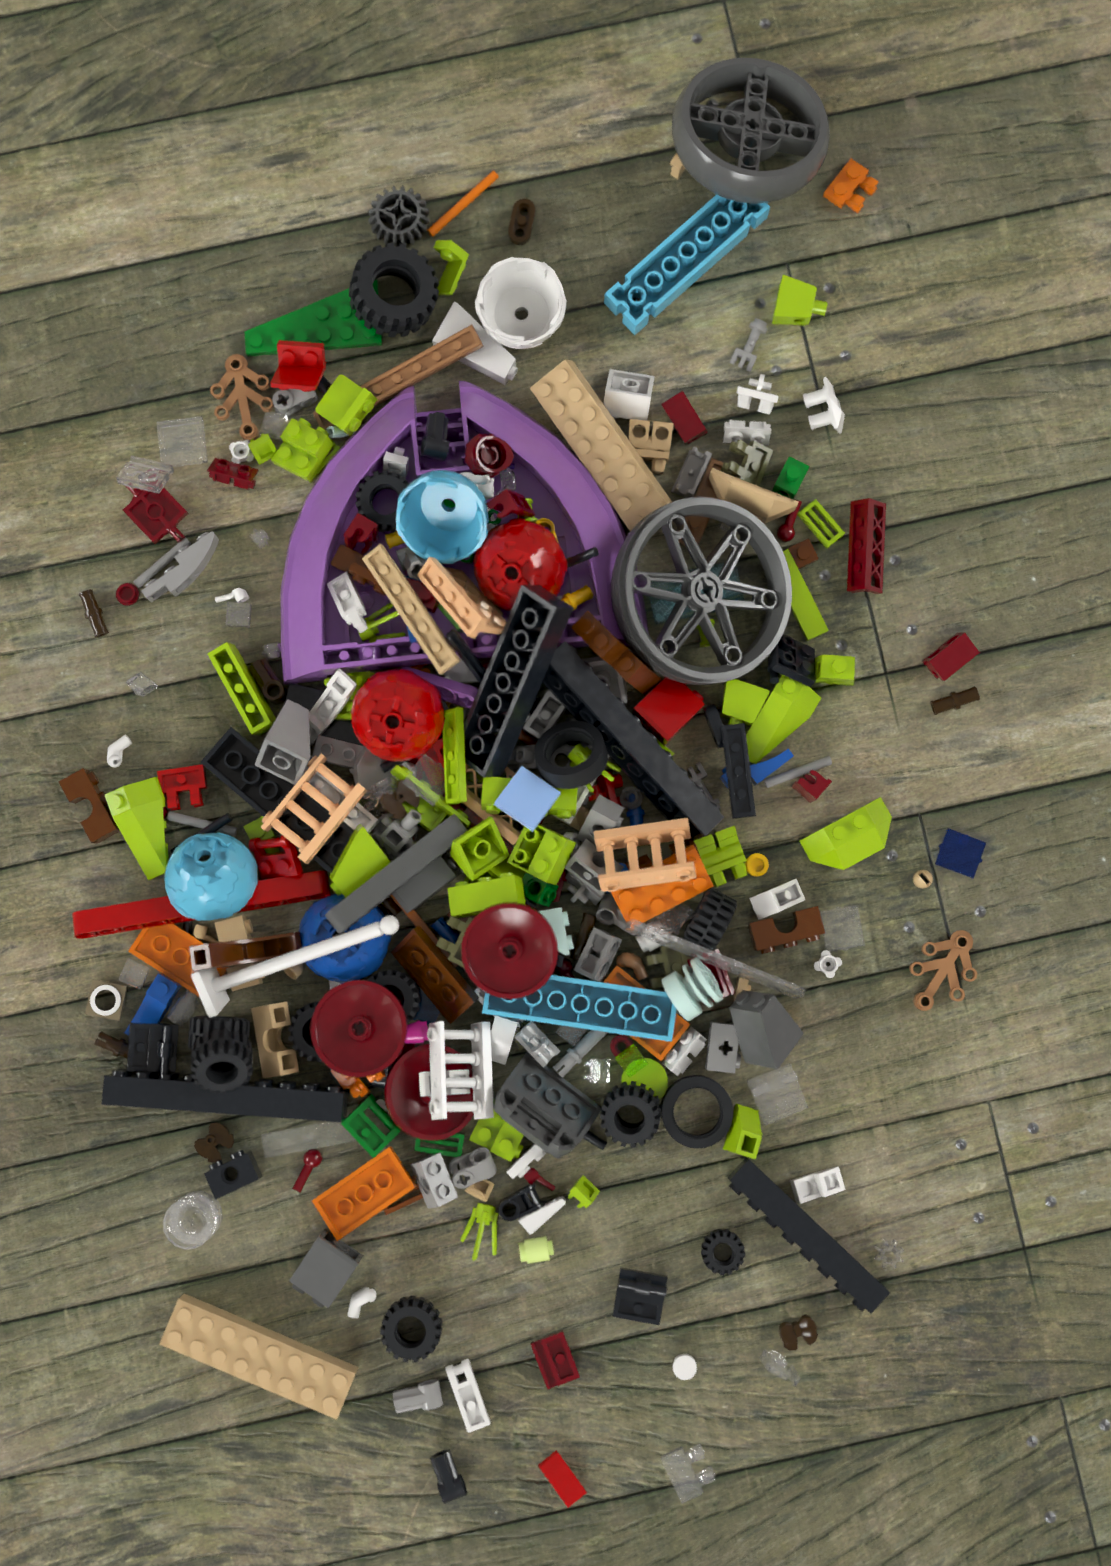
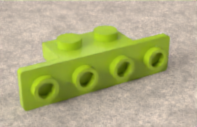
M396 765L390 773L397 779H406L411 782L416 793L420 794L418 807H413L406 801L402 805L407 814L411 810H416L420 813L422 819L418 824L428 832L435 829L445 817L449 818L453 814L458 817L466 828L471 824L468 816L463 811L455 810L449 804H446L445 797L437 796L430 791L431 787L427 783L412 777V772L408 768Z

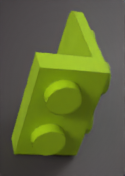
M339 375L315 410L319 415L351 437L358 430L367 413L373 409L377 399L366 388L362 389L346 376Z

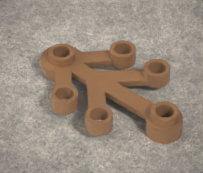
M231 355L225 362L227 372L219 383L211 386L210 392L216 399L223 398L225 396V389L233 379L235 381V388L223 405L215 408L214 414L220 421L227 420L229 412L238 401L242 418L239 433L243 440H256L259 436V430L252 423L248 399L258 404L264 412L272 411L274 404L270 397H263L247 387L244 383V377L254 382L257 388L263 391L269 388L270 381L267 376L258 375L249 369L247 360L242 355ZM235 362L240 363L238 368H233L232 365ZM266 380V384L260 386L259 381ZM221 388L222 391L220 394H214L215 389ZM269 401L271 403L270 406L267 408L263 407V403ZM220 410L226 411L224 416H218ZM248 427H251V428H252V432L249 433V434H246V433L244 432L245 429L248 428Z
M958 930L952 933L949 940L936 943L926 942L922 945V952L926 956H933L937 951L948 949L950 951L945 958L923 963H911L909 971L914 976H920L926 971L938 969L926 990L914 996L913 1003L917 1009L927 1011L933 1007V996L946 975L950 986V998L958 1002L964 999L965 992L960 988L954 964L958 956H960L963 967L962 978L969 982L977 978V971L972 968L969 950L973 946V938L967 931ZM961 937L965 939L964 946L958 944V939ZM929 944L933 947V952L930 954L926 952V946ZM916 964L921 967L919 973L913 971V967ZM968 970H971L973 972V977L971 979H968L966 977V972ZM955 990H959L961 993L958 999L953 996ZM923 997L928 998L929 1002L926 1006L921 1004Z

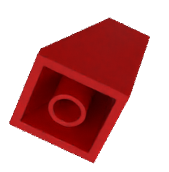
M666 677L633 708L632 715L638 717L641 724L666 746L704 707L705 704L702 702L704 698L696 690L691 691L686 686V683Z

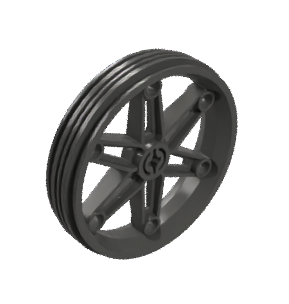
M690 497L674 501L652 511L628 534L618 552L612 571V608L624 640L635 655L648 667L669 679L691 685L722 683L741 677L753 670L778 644L788 623L791 610V576L785 555L778 541L766 525L755 515L728 501L709 497ZM702 516L712 518L729 525L730 529L705 559L683 517ZM672 521H673V522L676 524V526H677V530H676V531L673 530V528H672V525H671V524H672ZM662 528L677 573L635 571L638 559L646 543L656 531ZM736 531L740 534V540L736 537ZM681 538L697 570L690 573L678 542ZM747 543L752 546L762 564L767 589L728 580ZM729 546L732 548V551L717 577L709 570ZM635 577L640 582L639 588L634 583ZM651 581L682 583L681 594L652 588ZM723 589L752 595V601L722 600ZM634 593L676 603L655 642L648 635L640 620ZM764 596L767 598V605L763 601ZM687 606L694 613L677 636L673 637L671 633ZM727 609L766 611L763 625L757 637L747 650L742 653ZM713 610L716 612L726 641L723 644L707 615L708 612ZM699 624L721 666H692L674 659L673 656ZM663 643L668 647L667 653L663 651ZM728 651L732 655L731 661L727 657Z

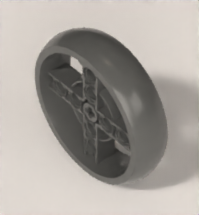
M733 58L717 62L703 69L683 88L672 115L673 142L677 155L685 169L699 184L709 191L737 202L769 203L797 193L816 176L828 153L830 141L828 116L815 90L792 70L763 59ZM743 92V99L733 101L725 109L700 104L704 100L721 93ZM766 97L785 106L801 123L783 120L780 113L766 102ZM699 138L719 141L721 147L736 159L735 165L714 155L704 146ZM776 152L804 156L799 162L783 169L758 171L759 162L768 160Z

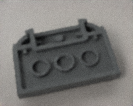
M527 1051L496 1093L493 1109L504 1121L542 1150L553 1155L555 1158H562L564 1155L571 1153L581 1142L602 1110V1107L547 1065L543 1068Z

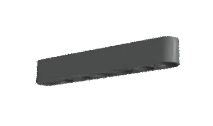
M453 814L325 914V917L336 931L342 934L447 852L452 846V841L468 830L458 817Z

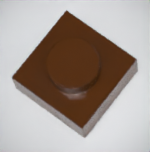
M809 538L788 548L798 569L819 559Z

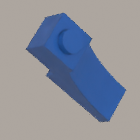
M787 749L772 759L750 765L753 785L756 786L794 756L791 751ZM725 767L721 770L723 775L720 777V780L728 789Z
M158 973L131 1022L160 1023L171 1007V1002L180 990L181 985L163 973ZM130 1025L128 1026V1028H127L126 1031H125V1034H127L128 1036H129V1027H130Z

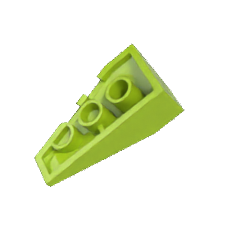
M781 675L779 682L774 686L746 734L749 762L757 764L811 717L821 697L810 687Z
M158 777L129 784L105 794L111 815L147 879L152 880L164 875L169 861L168 844L165 842L164 833L167 824L163 817L165 797Z

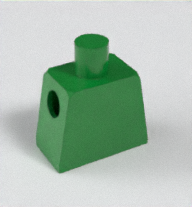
M788 457L772 492L794 499L810 466L792 457ZM779 490L786 492L788 495L780 493Z

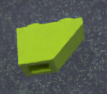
M735 1104L732 1124L727 1132L723 1150L756 1160L762 1139L758 1110Z

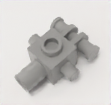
M411 810L403 819H396L394 821L387 815L381 821L387 829L381 833L378 828L371 837L379 843L378 846L380 848L384 846L387 849L385 852L387 855L391 854L396 859L403 854L400 849L404 845L410 848L416 843L412 837L419 831L416 825L421 821L422 817L416 810Z

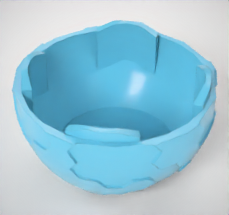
M448 470L427 472L411 482L401 492L397 504L396 530L407 546L416 553L415 555L425 560H428L429 557L436 558L440 564H454L470 556L482 546L486 539L489 520L487 502L476 484L466 476ZM444 499H452L456 506L453 508L447 507L444 504Z
M220 832L196 834L180 843L171 855L166 865L164 876L166 892L173 907L185 917L198 921L225 919L241 910L252 897L258 884V866L250 850L236 838ZM204 855L211 856L207 861H199L200 857Z

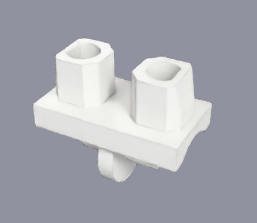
M760 374L759 380L750 378L748 385L757 387L756 390L738 386L736 392L738 394L737 407L749 409L752 397L761 399L758 412L770 414L779 396L761 391L762 388L770 390L772 383L764 382L765 375Z

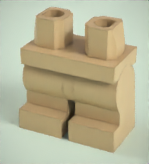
M630 419L628 440L643 461L652 462V474L663 475L666 463L668 464L674 423L653 421L652 436H649L650 421Z

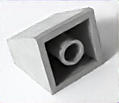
M287 699L263 742L255 766L296 785L302 777L310 758L309 710Z

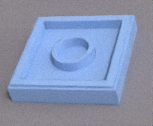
M521 766L494 802V806L533 832L558 799L561 792Z

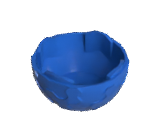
M337 894L329 895L319 901H314L308 908L299 927L302 948L334 937L336 929L325 917V914L345 899L343 894L339 896ZM378 906L347 929L345 933L378 921L380 922L385 917L383 911ZM383 934L382 936L305 963L316 975L330 981L339 982V984L360 980L377 971L382 965L391 942V935Z

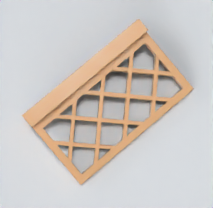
M429 557L417 576L467 636L476 638L479 632L501 635L506 620L462 570L443 567L436 558Z
M465 763L466 773L473 772L474 785H466L467 802H463V804L483 821L490 816L493 817L500 835L514 847L521 832H518L513 827V818L509 815L486 813V810H481L478 788H482L483 784H477V772L474 769H468L470 766ZM506 766V777L510 778L511 776L513 778L515 773ZM474 788L475 794L472 793L469 789ZM503 818H509L510 824Z

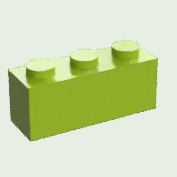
M510 872L500 874V878L491 880V877L478 878L476 883L469 884V881L455 883V887L448 888L451 916L456 918L474 916L485 908L502 902H517L526 905L522 878Z

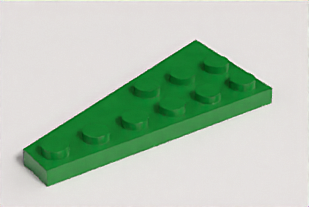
M376 279L373 282V288L379 296L378 280ZM349 288L244 331L247 356L278 354L277 343L279 340L324 343V350L382 346V336L376 334V329L371 327L369 330L364 326L365 321L363 319L359 321L355 316L356 310H353L350 305Z

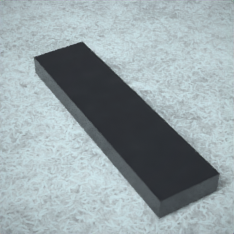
M745 723L721 726L732 819L755 817L756 811Z

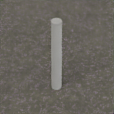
M186 537L182 539V541L133 581L138 588L143 586L178 555V551L182 547L190 546V541Z
M827 756L764 779L765 786L770 788L810 773L809 771L811 770L816 771L832 765L831 758Z
M171 811L167 818L169 821L202 829L212 823V821ZM225 825L216 832L235 837L238 828Z

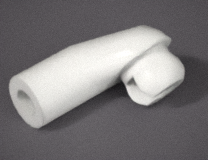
M126 734L108 747L107 763L113 768L121 765L123 750L132 744V741Z
M363 1287L353 1293L347 1316L359 1318L361 1306L368 1301L373 1302L376 1299V1291L369 1287Z

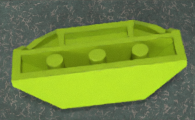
M879 797L803 838L799 842L811 862L845 870L885 848L892 816L882 798Z

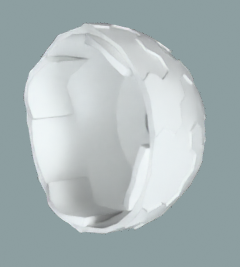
M510 257L491 266L489 272L480 282L477 298L475 299L476 313L487 334L499 344L515 349H529L541 345L561 326L567 306L563 286L555 271L545 262L529 258ZM519 310H524L528 313V317L524 320H519L515 314Z

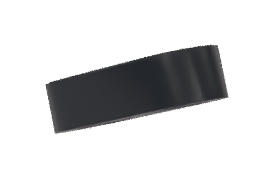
M715 704L704 707L703 712L714 742L719 749L723 747L721 734L723 723Z

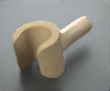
M199 924L195 925L193 934L196 938L210 943L219 942L215 938L206 935L208 927Z

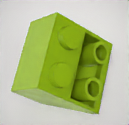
M538 825L533 832L524 826L507 862L546 883L557 885L577 842L541 825Z

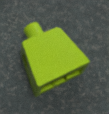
M782 275L772 324L808 325L812 314L825 316L828 302L815 300L817 287L787 275Z
M820 655L816 657L815 683L854 686L855 657Z
M737 679L726 681L720 716L729 719L728 725L745 723V725L751 726L767 699L770 690Z

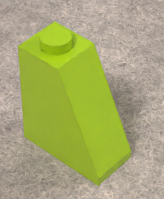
M361 823L356 826L329 876L333 881L330 884L331 888L338 896L343 894L345 898L391 863Z

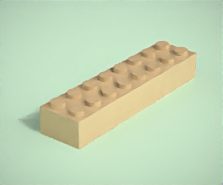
M565 359L530 387V390L585 468L592 475L630 532L652 511L672 503L669 496L573 360Z
M185 1293L178 1299L160 1341V1345L336 1420L359 1368Z

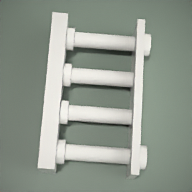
M444 1021L430 1023L427 1038L430 1046L431 1101L429 1111L432 1115V1120L447 1119V1112L473 1111L474 1119L494 1118L490 1022L471 1024L470 1030H444ZM444 1039H470L472 1053L445 1054ZM445 1063H471L472 1078H446ZM472 1087L473 1102H446V1088Z

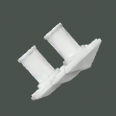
M824 377L823 389L803 394L806 408L824 402L829 407L828 411L809 415V423L812 430L832 424L834 429L841 434L845 414L842 412L840 402L835 396L833 385Z

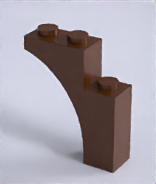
M588 610L571 627L601 659L611 665L626 682L642 694L646 695L661 680L650 667L627 648Z
M291 932L244 940L191 946L189 950L192 971L263 962L302 948L300 932Z

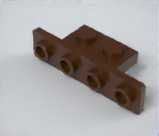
M340 545L331 561V565L353 576L352 579L361 585L367 583L374 587V591L386 596L362 560L364 555L344 545Z

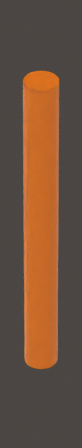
M495 171L489 173L427 229L430 236L434 237L499 178Z

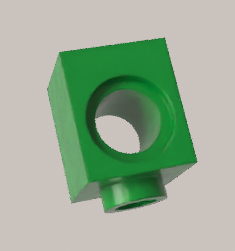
M525 872L522 878L524 896L538 904L549 907L556 897L559 885L546 883Z

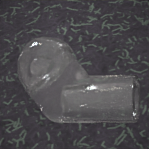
M510 468L500 471L502 487L494 494V497L506 488L512 491L516 489L515 473Z

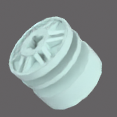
M697 957L690 960L692 968L688 964L682 966L685 977L674 971L662 979L667 995L687 1021L703 1013L700 1001L711 1008L713 1006L712 999L717 1003L723 1000V995L716 978L709 968Z

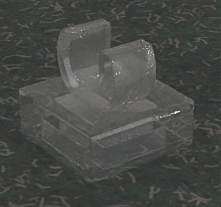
M590 1059V1061L584 1062V1066H590V1074L583 1075L584 1079H590V1083L596 1084L610 1083V1059Z

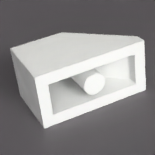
M794 879L749 899L758 920L804 901L805 897L797 879Z

